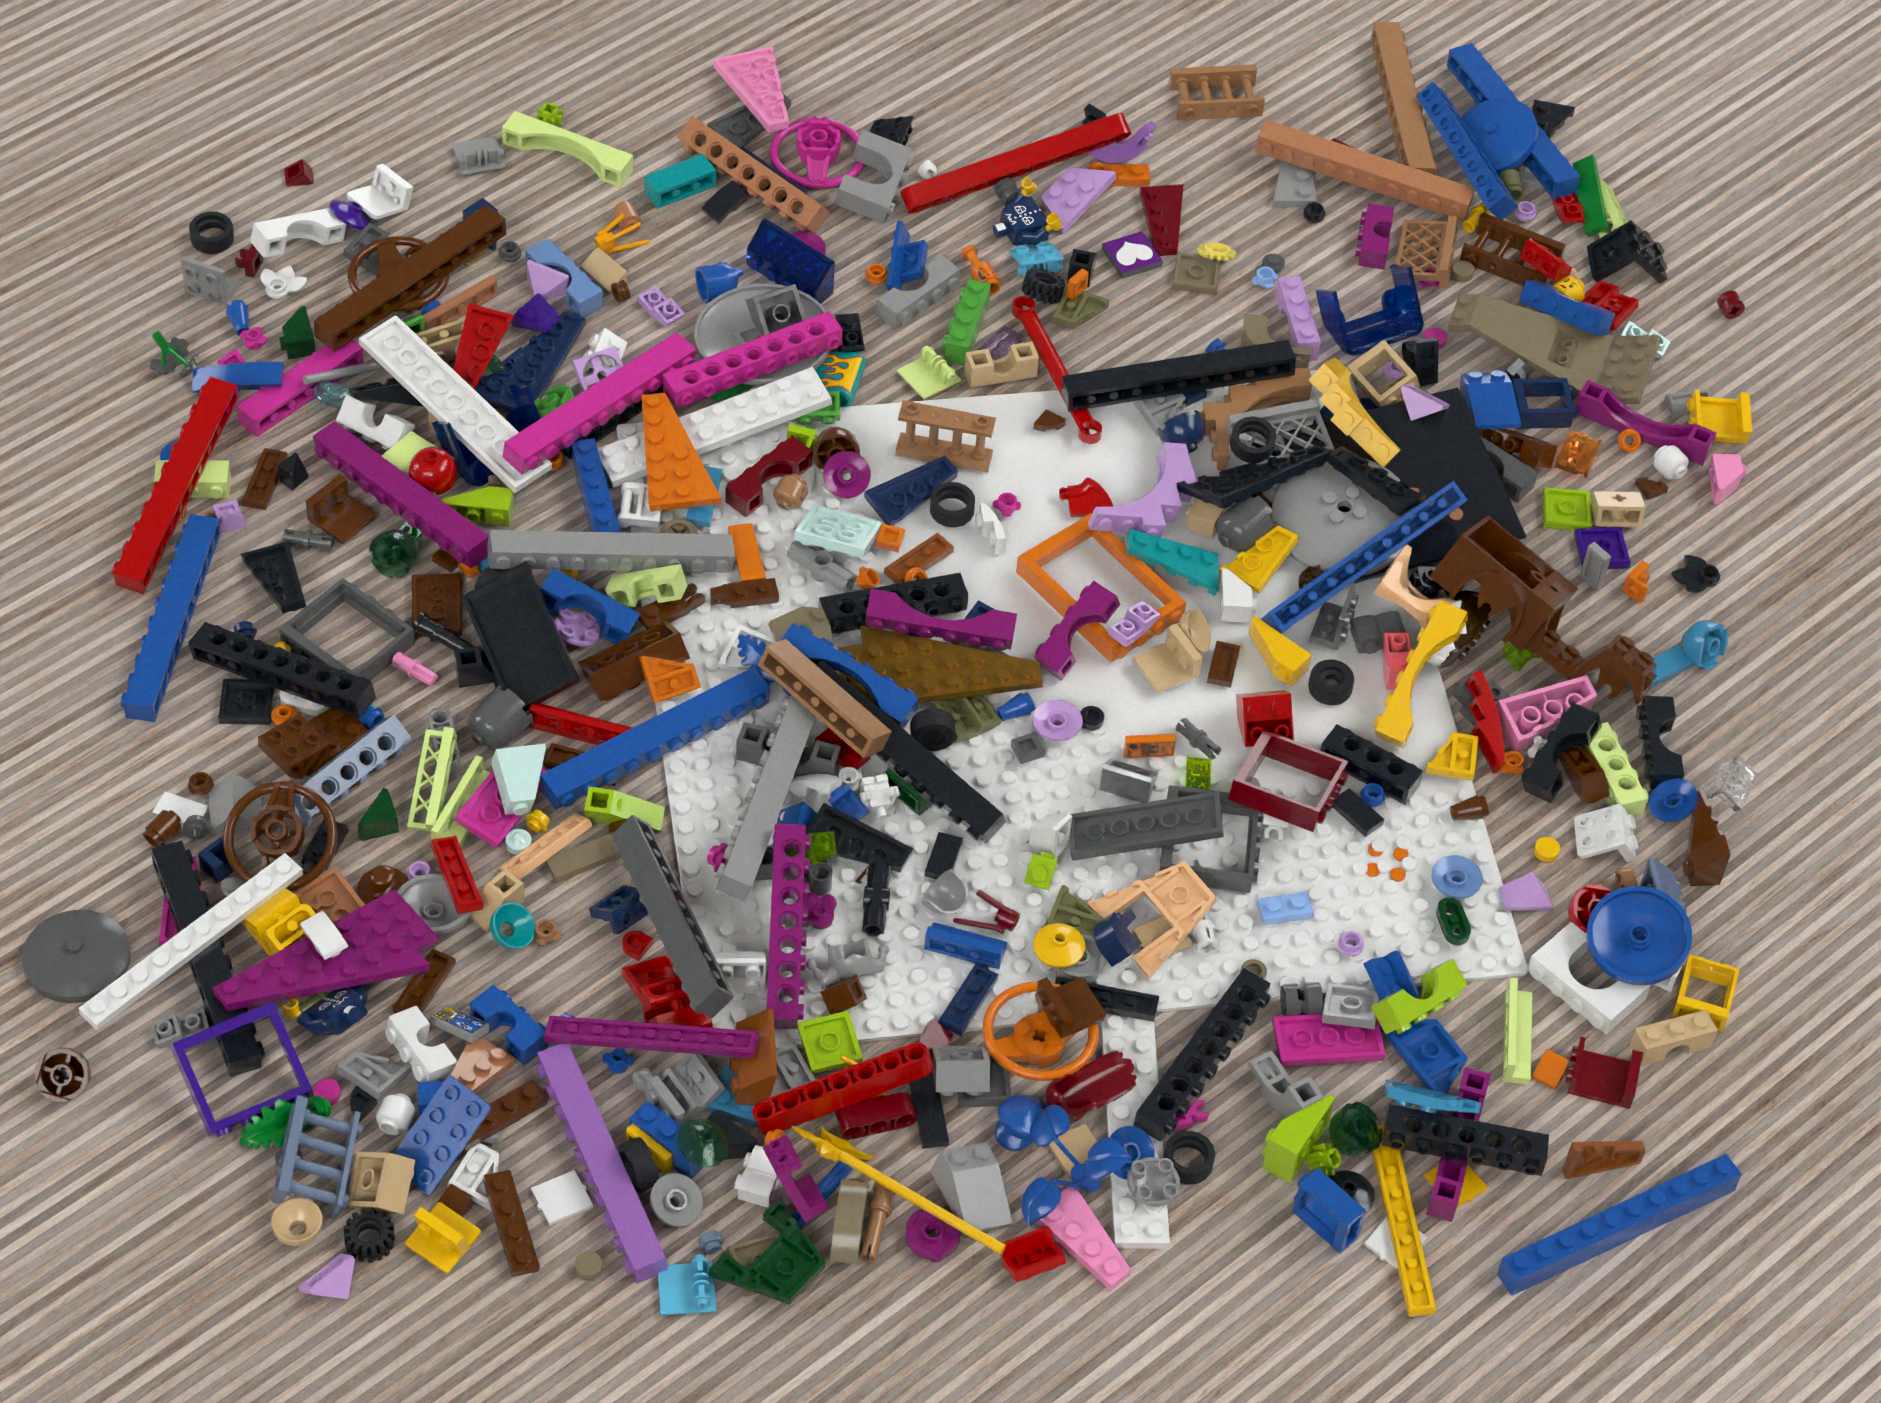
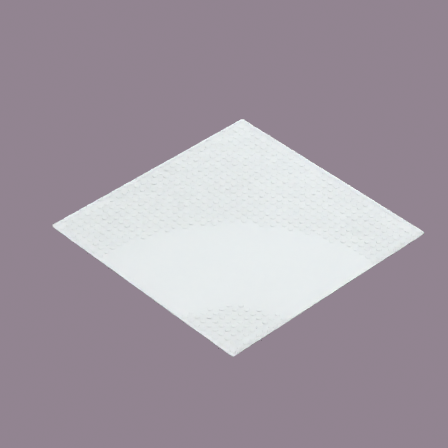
M1310 370L1311 376H1312L1317 370ZM1350 376L1351 387L1358 398L1353 378ZM1312 384L1309 400L1318 398L1321 410L1324 404L1319 399L1323 394ZM1229 386L1207 389L1206 398L1189 406L1184 403L1175 416L1187 411L1190 415L1195 414L1194 410L1202 412L1204 402H1223L1224 395H1228ZM1058 390L912 401L996 417L992 438L986 437L985 448L993 449L988 473L955 467L958 473L957 478L952 482L966 485L975 495L974 516L964 526L956 528L945 527L938 524L932 518L929 498L894 525L895 527L906 529L899 553L875 547V539L864 558H853L846 553L836 551L830 552L833 560L859 576V568L862 566L875 570L879 576V584L876 587L892 585L895 583L884 574V568L938 532L954 546V552L925 572L928 578L961 572L968 592L967 610L937 615L935 618L945 620L965 619L978 600L995 610L1017 613L1011 650L1006 649L1003 652L1009 656L1036 661L1034 656L1038 646L1048 640L1052 628L1056 624H1060L1064 618L1016 573L1018 556L1085 517H1070L1068 501L1059 499V489L1061 487L1067 488V486L1079 485L1085 478H1091L1107 492L1113 507L1129 504L1150 493L1157 485L1158 466L1156 457L1163 443L1133 402L1089 408L1088 410L1093 419L1102 425V437L1095 444H1087L1079 439V428L1071 413L1068 412ZM902 402L840 407V421H836L835 424H822V421H812V424L801 425L798 424V421H793L792 419L699 455L704 466L721 468L723 472L718 491L722 504L715 505L710 528L696 526L698 534H729L728 526L752 523L766 579L775 578L779 602L731 608L730 605L725 604L711 605L710 588L740 582L736 561H734L732 573L684 572L687 585L690 583L695 584L697 591L694 595L702 593L705 596V602L700 607L698 606L690 611L689 614L670 622V624L680 632L690 659L686 660L685 663L694 664L701 688L655 703L657 715L749 669H721L718 667V662L738 624L774 638L768 625L771 620L802 606L818 608L819 597L843 593L826 581H815L811 577L809 570L787 557V551L791 543L795 541L793 540L795 530L814 504L882 521L885 524L864 498V492L857 497L848 499L832 494L824 483L823 469L817 468L813 455L815 483L807 482L808 495L800 508L795 510L789 508L786 511L777 506V500L773 496V491L777 484H770L769 480H767L762 485L763 505L749 516L744 517L725 502V487L728 482L733 479L735 480L746 468L756 464L763 455L773 451L780 442L786 441L789 424L817 430V436L823 430L830 427L845 428L853 433L859 443L860 455L867 461L871 471L870 482L866 490L929 463L927 461L895 456L900 432L906 433V422L898 421ZM1046 409L1066 419L1065 426L1059 430H1056V428L1045 429V432L1033 429L1034 422ZM1311 420V421H1306V422L1304 423V425H1305V426L1312 425V424H1313V420ZM643 423L619 424L617 426L618 441L644 431ZM916 424L915 435L929 437L930 426ZM1291 425L1282 427L1284 431L1297 429ZM939 428L938 439L952 442L953 431ZM1089 429L1090 434L1097 433V431ZM962 433V444L975 446L976 435ZM1243 433L1240 434L1239 439L1247 443L1252 439V436ZM1278 434L1276 441L1285 446L1281 435ZM1204 436L1203 440L1197 445L1198 449L1189 453L1196 480L1197 477L1203 475L1217 477L1220 472L1217 471L1216 461H1212V447H1214V444H1210L1209 436ZM1255 439V443L1266 446V443ZM1229 445L1227 469L1241 466L1240 459L1234 455ZM845 473L842 475V478L849 480L851 476L849 473ZM647 475L630 482L647 484ZM1275 484L1269 490L1261 492L1272 504L1280 484ZM1002 493L1014 494L1017 502L1021 503V509L1015 510L1009 517L1003 516L1000 510L993 508V501L998 500ZM639 495L632 496L630 513L636 514ZM1192 497L1190 502L1181 501L1182 508L1175 521H1165L1166 528L1161 538L1217 553L1219 591L1213 596L1207 593V588L1200 585L1195 587L1187 583L1188 579L1178 574L1172 576L1166 573V570L1158 564L1152 566L1146 562L1144 563L1186 601L1185 612L1198 609L1205 616L1209 624L1211 645L1208 651L1200 653L1203 657L1200 676L1164 692L1157 693L1133 662L1135 655L1166 643L1168 628L1162 634L1148 639L1141 647H1135L1126 656L1118 658L1111 663L1076 631L1071 641V652L1076 663L1062 681L1041 668L1043 688L984 695L996 713V708L1008 702L1018 693L1028 692L1034 702L1035 710L1039 705L1050 700L1069 702L1079 711L1087 706H1095L1103 711L1104 723L1098 730L1089 731L1081 728L1080 732L1069 740L1052 741L1044 738L1035 730L1033 726L1034 711H1032L1031 715L1009 719L1004 722L1001 721V724L969 740L958 743L953 742L951 746L943 750L930 751L1004 814L1006 823L986 844L981 839L976 841L966 832L967 827L962 823L959 825L955 824L948 817L949 812L943 807L941 809L935 807L929 800L931 797L926 792L919 794L932 806L920 816L897 797L889 810H886L887 818L879 820L876 812L867 814L860 820L861 822L914 848L913 854L901 873L893 870L890 871L889 910L886 911L884 934H880L878 937H871L862 932L864 909H862L864 887L867 886V866L869 864L830 854L833 872L832 889L828 894L833 895L837 901V907L833 910L834 919L831 926L826 929H816L811 923L802 925V930L807 931L806 946H801V955H806V961L810 958L815 959L817 967L825 971L830 964L827 947L829 944L832 946L844 945L866 938L870 954L873 958L878 957L880 945L885 944L889 947V952L886 954L884 971L877 974H864L858 978L867 999L859 1005L845 1010L849 1011L859 1043L919 1037L930 1020L939 1021L974 967L975 963L924 949L925 934L928 926L931 927L932 923L935 922L1006 941L1007 948L1000 969L978 964L999 974L996 984L965 1032L982 1030L983 1019L989 1005L1006 989L1021 983L1036 982L1048 977L1051 983H1055L1056 977H1058L1056 969L1044 964L1037 958L1033 950V941L1036 933L1046 926L1062 885L1067 886L1069 893L1077 900L1081 898L1087 903L1092 899L1096 901L1106 896V893L1117 889V891L1132 886L1133 882L1140 879L1142 881L1155 876L1154 873L1160 871L1162 847L1072 861L1069 838L1068 847L1054 859L1059 862V866L1055 870L1050 890L1047 891L1024 884L1032 854H1040L1029 845V829L1032 824L1037 820L1040 821L1048 814H1075L1141 803L1099 790L1103 764L1110 759L1159 773L1148 802L1167 799L1169 785L1186 787L1187 763L1209 765L1208 790L1230 793L1233 779L1254 747L1244 746L1237 719L1236 694L1285 690L1291 693L1294 741L1320 750L1322 742L1335 725L1338 724L1423 770L1419 788L1406 805L1385 795L1382 805L1371 807L1385 820L1381 827L1367 837L1363 836L1333 808H1331L1330 812L1327 811L1323 824L1318 823L1314 832L1289 823L1288 829L1283 830L1284 836L1281 841H1278V832L1275 830L1269 832L1268 839H1264V831L1267 827H1262L1261 841L1256 842V847L1260 848L1259 863L1254 862V868H1259L1257 883H1252L1250 893L1209 888L1217 900L1207 912L1209 920L1215 926V939L1220 944V948L1216 953L1206 956L1198 954L1196 949L1197 939L1191 931L1188 936L1193 942V947L1168 957L1150 979L1137 966L1132 957L1142 950L1140 944L1129 957L1113 967L1105 959L1103 971L1098 975L1097 980L1092 983L1160 996L1157 1012L1215 1007L1240 974L1242 964L1250 959L1261 961L1267 968L1265 980L1271 983L1268 992L1271 995L1269 1001L1280 1000L1282 984L1297 983L1299 987H1302L1304 983L1319 982L1323 996H1326L1328 983L1374 988L1363 963L1373 958L1384 957L1396 950L1400 952L1416 986H1422V974L1452 958L1465 981L1524 976L1527 974L1528 967L1511 911H1505L1498 891L1503 886L1484 819L1453 821L1451 817L1450 806L1476 795L1473 782L1425 773L1428 762H1431L1436 757L1438 750L1443 745H1446L1448 738L1453 732L1458 733L1439 668L1427 662L1417 676L1411 698L1414 729L1404 749L1376 737V728L1373 727L1379 714L1383 715L1387 707L1384 704L1388 694L1395 691V689L1386 690L1383 673V649L1373 654L1358 653L1350 632V624L1346 627L1349 628L1345 642L1340 641L1337 650L1310 643V635L1321 606L1282 633L1286 638L1312 655L1309 671L1291 687L1279 681L1271 674L1248 634L1250 623L1221 621V574H1219V568L1224 564L1228 565L1233 562L1241 552H1235L1228 547H1224L1218 540V532L1210 539L1186 529L1187 518H1185V513L1190 504H1195V498ZM949 498L938 503L942 508L949 511H958L966 507V504L958 499ZM980 503H985L991 508L1004 529L1006 536L1005 554L995 555L994 547L989 545L988 537H982L981 529L976 528L975 514L979 513ZM688 508L662 510L659 528L630 525L631 533H660L661 527L666 522L674 519L686 520ZM1112 532L1126 545L1127 533ZM1093 537L1041 567L1076 601L1079 600L1083 588L1087 585L1089 586L1093 580L1117 595L1121 605L1106 624L1100 623L1107 631L1111 625L1125 617L1129 608L1141 601L1151 606L1154 610L1165 606ZM811 546L816 550H825L823 547ZM1288 555L1260 594L1252 591V598L1257 599L1256 613H1252L1251 618L1256 616L1261 620L1269 611L1299 591L1298 579L1302 571L1307 567L1301 565ZM1408 569V580H1409L1410 570ZM1382 576L1354 583L1353 585H1357L1355 594L1359 595L1355 609H1351L1355 611L1354 618L1364 615L1376 616L1390 611L1399 612L1405 631L1409 633L1411 649L1415 650L1419 643L1417 637L1422 627L1418 620L1403 607L1392 601L1384 600L1373 593ZM855 582L853 588L849 592L864 589L860 588L857 582ZM1351 585L1327 602L1343 607ZM656 595L642 598L640 600L641 607L656 601ZM886 628L883 629V630L895 632L894 630H891V629H886ZM859 629L832 634L834 648L837 650L838 647L862 645L861 630ZM938 637L929 638V639H931V640H936V641H941V642H945V643H950V644H952L951 642H947V641L943 640V638H938ZM1216 641L1240 645L1231 688L1207 683ZM1328 659L1338 660L1351 668L1354 674V685L1351 696L1344 703L1325 705L1315 700L1310 694L1308 688L1312 668L1320 661ZM1333 679L1325 680V683L1331 686L1338 684ZM776 682L767 683L771 690L769 701L764 707L760 709L755 708L747 712L741 719H733L721 729L706 733L700 740L690 741L684 744L680 750L669 752L662 756L681 889L711 951H765L766 955L765 992L755 994L732 993L734 998L718 1014L711 1018L713 1028L734 1029L736 1022L760 1013L767 1008L772 879L754 881L745 901H742L716 889L719 879L715 877L714 866L708 864L707 855L709 850L715 845L720 846L721 843L733 845L734 840L730 839L735 825L740 826L741 821L737 820L742 807H747L748 802L744 800L749 788H754L756 785L752 783L757 768L762 769L760 765L736 760V741L744 722L766 727L770 732H776L777 729L773 727L778 713L783 714L780 706L786 695L782 687ZM933 701L919 703V708L915 714L922 710L930 709ZM817 717L814 720L805 747L814 744L815 738L828 728ZM1187 718L1196 728L1204 730L1207 733V737L1217 746L1221 747L1219 755L1213 752L1216 756L1215 759L1210 760L1198 748H1193L1189 744V740L1176 731L1175 728L1178 722L1184 726L1180 721L1181 719ZM910 719V721L908 722V724L906 725V727L904 728V730L907 731L909 734H910V732H911V731H910V722H911V719ZM1035 733L1044 749V757L1020 764L1011 748V740ZM1175 734L1174 756L1124 758L1125 736ZM876 754L870 755V760L857 770L862 774V778L885 774L888 768L897 774L891 762L887 761L884 763ZM1268 757L1264 758L1253 776L1259 781L1260 787L1315 808L1331 782ZM794 774L793 779L800 775ZM1349 775L1345 786L1341 788L1340 794L1350 788L1360 797L1362 788L1367 784ZM906 776L903 780H904L908 785H910L915 791H917V790L911 785V783H912L913 781L910 780V779ZM860 780L859 783H858L859 790L856 791V792H854V794L857 796V798H858L859 800H860V794H859V793H861V792H860L861 780ZM788 790L781 810L805 802L817 813L823 803L830 805L828 800L831 796L830 794L822 795L814 791L807 796L800 797ZM785 811L781 813L780 821L783 820ZM1222 813L1224 837L1173 845L1172 864L1186 861L1189 866L1244 873L1249 817ZM1258 822L1257 827H1261L1262 822ZM774 830L772 832L768 846L773 844ZM938 832L963 838V844L954 871L965 881L968 889V899L964 908L953 914L935 913L921 902L926 890L936 880L925 877L924 874ZM1371 843L1373 850L1383 852L1381 856L1374 857L1369 854L1368 847ZM1397 847L1407 849L1409 852L1408 857H1405L1402 862L1397 861L1393 857V852ZM1451 855L1463 856L1472 860L1480 868L1483 876L1481 888L1476 894L1468 898L1456 899L1462 904L1471 927L1469 940L1463 945H1453L1445 939L1436 916L1439 901L1451 897L1442 894L1434 886L1431 873L1433 866L1438 860ZM1368 864H1377L1380 874L1376 877L1368 876L1366 874ZM867 868L866 875L860 880L863 883L858 884L857 882H855V880ZM1393 868H1402L1405 871L1406 876L1403 881L1396 882L1391 879L1390 872ZM804 876V882H808L807 876ZM797 877L785 878V879H787V880H795ZM978 890H982L1006 907L1021 913L1015 929L1012 932L1006 930L1004 934L994 930L954 923L953 919L960 918L998 925V922L994 921L998 909L976 895ZM1300 892L1308 893L1314 911L1313 918L1263 925L1257 908V900L1259 898ZM1145 895L1120 912L1123 914L1131 909L1135 914L1136 918L1127 927L1131 933L1134 928L1162 916ZM789 898L784 900L783 902L788 905L794 904L796 901L794 899ZM792 923L782 925L786 929L795 927ZM1354 931L1361 935L1364 941V949L1361 954L1347 956L1339 950V938L1346 932ZM784 947L781 949L784 953H791L794 951V949L791 947ZM805 967V971H800V979H805L804 995H799V1004H804L803 1020H798V1023L830 1015L820 993L827 987H822L815 979L812 971ZM784 971L780 974L785 978L793 976L789 971ZM1036 992L1024 993L1007 1001L997 1012L993 1029L1014 1027L1025 1016L1043 1011L1036 1002ZM782 996L779 998V1000L782 1002H790L792 998L789 996ZM775 1028L776 1049L795 1042L798 1049L803 1048L797 1029ZM705 1055L706 1057H720L715 1055Z

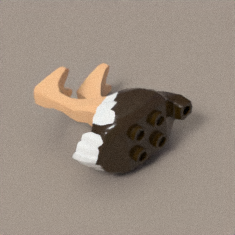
M1406 544L1384 573L1373 593L1384 600L1392 601L1403 607L1424 628L1427 627L1430 621L1427 618L1433 606L1437 607L1440 600L1467 611L1468 620L1458 640L1442 648L1428 661L1429 664L1436 665L1439 668L1451 666L1457 659L1463 660L1470 650L1468 646L1470 645L1473 648L1480 639L1481 635L1478 632L1483 633L1491 621L1488 619L1490 617L1488 613L1491 612V605L1483 603L1478 608L1479 592L1469 590L1460 591L1454 599H1429L1421 594L1408 580V564L1412 547Z

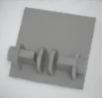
M496 136L452 144L462 175L506 168L503 158L504 150L499 147Z

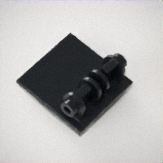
M900 116L891 119H878L874 121L869 132L906 146L909 135L913 130L911 123L914 117Z

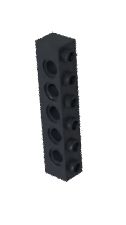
M960 572L819 597L818 608H823L832 634H840L847 631L861 630L860 626L870 627L865 625L871 589L894 592L910 607L931 617L967 610L968 592Z
M1389 1104L1382 1139V1146L1391 1147L1396 1150L1413 1151L1422 1155H1434L1448 1160H1460L1474 1165H1486L1501 1170H1512L1538 1176L1543 1174L1547 1162L1549 1144L1548 1134L1430 1113Z

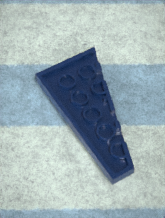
M564 311L559 315L560 321L549 331L541 333L539 336H533L529 340L528 345L517 349L497 365L496 370L488 377L484 376L481 378L475 391L493 408L530 419L532 416L529 411L531 405L537 398L541 400L585 327L586 318Z

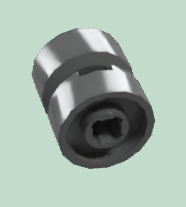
M1297 983L1282 984L1280 989L1282 1015L1294 1016L1301 1015V1013H1304V1015L1322 1014L1323 994L1320 983H1304L1302 987H1299Z

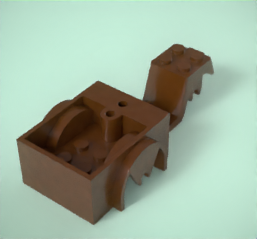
M1486 516L1464 532L1429 576L1450 593L1448 597L1454 599L1468 581L1475 579L1481 584L1478 608L1483 603L1490 604L1491 612L1488 613V616H1493L1509 609L1512 628L1502 639L1504 643L1509 641L1520 651L1527 648L1533 654L1536 653L1569 680L1581 677L1592 670L1600 668L1596 689H1600L1604 684L1610 685L1612 691L1608 696L1609 699L1617 697L1630 684L1635 703L1638 705L1643 700V697L1647 695L1652 682L1657 677L1655 674L1657 665L1653 662L1652 656L1637 649L1634 646V642L1626 636L1617 635L1585 658L1580 656V652L1575 647L1565 644L1556 631L1565 605L1578 588L1490 516Z

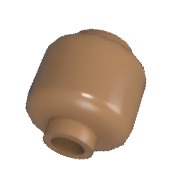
M796 474L783 476L773 491V496L777 500V506L786 511L789 508L794 510L800 508L809 492L806 486L807 482Z

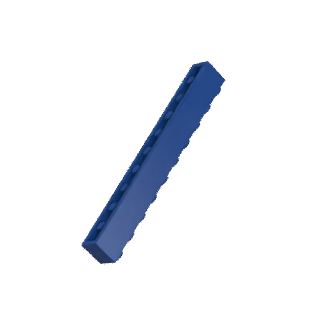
M1472 43L1449 50L1447 67L1477 104L1495 98L1518 100L1513 91L1506 86L1503 79L1498 76L1491 64L1485 60L1482 53ZM1538 125V140L1534 150L1524 161L1525 165L1553 200L1576 193L1578 183L1580 182L1579 173L1574 170L1567 158L1561 154L1557 146Z
M1452 481L1269 611L1261 620L1279 633H1284L1406 544L1459 508L1467 501V498L1456 483Z
M190 514L187 524L184 523L182 526V538L175 545V558L169 562L168 577L163 579L161 597H157L155 601V614L149 618L148 633L142 637L141 653L135 657L134 673L129 674L127 692H123L121 696V707H124L126 718L155 722L221 535L219 518Z
M752 667L540 775L539 788L555 810L561 807H568L584 795L587 796L589 786L600 788L606 784L611 785L620 777L628 773L633 774L637 772L641 766L649 762L655 763L663 755L680 750L684 744L690 741H698L706 733L721 729L733 719L739 720L747 712L755 708L760 709L764 707L769 701L771 688L757 669Z
M1724 1154L1503 1257L1497 1276L1511 1296L1734 1192L1742 1174L1729 1156Z

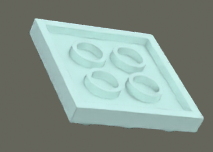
M814 504L795 530L793 540L799 541L806 546L815 545L823 547L829 552L838 551L846 553L853 558H864L877 538L883 522Z

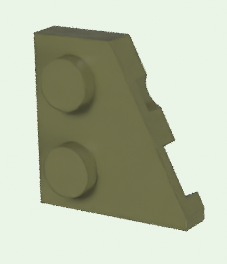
M1066 291L1052 315V322L1074 329L1108 309L1110 300L1085 291L1071 300L1066 296Z
M1062 885L1046 926L1055 923L1066 924L1074 927L1081 934L1094 938V926L1104 918L1096 911L1091 910L1088 904L1081 898L1077 900L1069 893V888Z

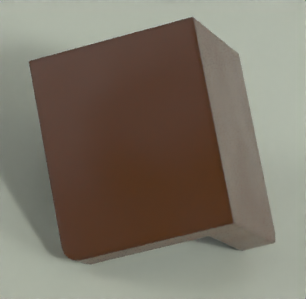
M857 974L834 983L820 992L830 1015L855 1007L867 999Z

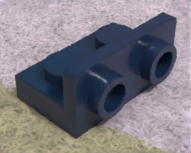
M627 885L621 886L589 908L592 918L602 919L606 922L610 921L612 932L617 935L647 916L648 911L639 900L640 894L638 890Z

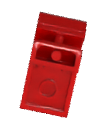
M667 955L622 968V977L642 1003L645 1023L713 1028V1022L710 1017L704 1014H697L690 1007L689 1003L691 1001L681 988L682 982L673 971L672 967L674 965Z

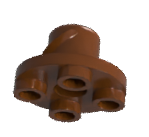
M386 865L376 866L360 878L357 886L358 896L366 905L393 889L398 891L408 881V878L396 868Z

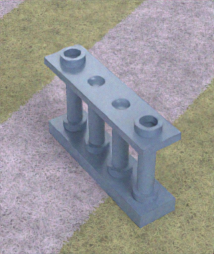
M297 1096L289 1114L271 1202L281 1204L287 1195L296 1194L332 1204L330 1218L335 1219L340 1210H345L349 1199V1194H346L345 1190L355 1139L358 1140L362 1132L363 1124L359 1123L361 1112L355 1111L350 1122L347 1123L310 1113V1110L306 1109L308 1098ZM308 1123L345 1133V1144L341 1146L305 1136V1133L301 1132L302 1126H306ZM306 1147L342 1157L340 1169L301 1160V1157L297 1156L298 1148ZM299 1170L337 1180L335 1193L298 1184L296 1180L292 1179V1174Z

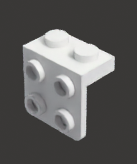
M380 164L376 166L372 185L348 192L347 199L357 202L362 207L361 210L368 214L369 217L381 219L408 210L413 186L387 166Z
M1621 803L1575 817L1577 854L1581 859L1618 849L1626 862L1636 860L1635 849H1638V842L1633 834V829L1636 828L1635 819L1632 814L1627 813Z

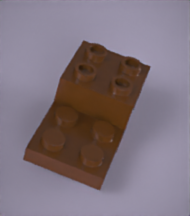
M330 708L309 721L300 713L258 736V747L289 777L303 779L305 775L309 777L368 730L354 716Z

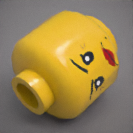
M1566 276L1553 285V287L1558 288L1557 290L1570 298L1578 301L1584 299L1585 286L1579 278Z

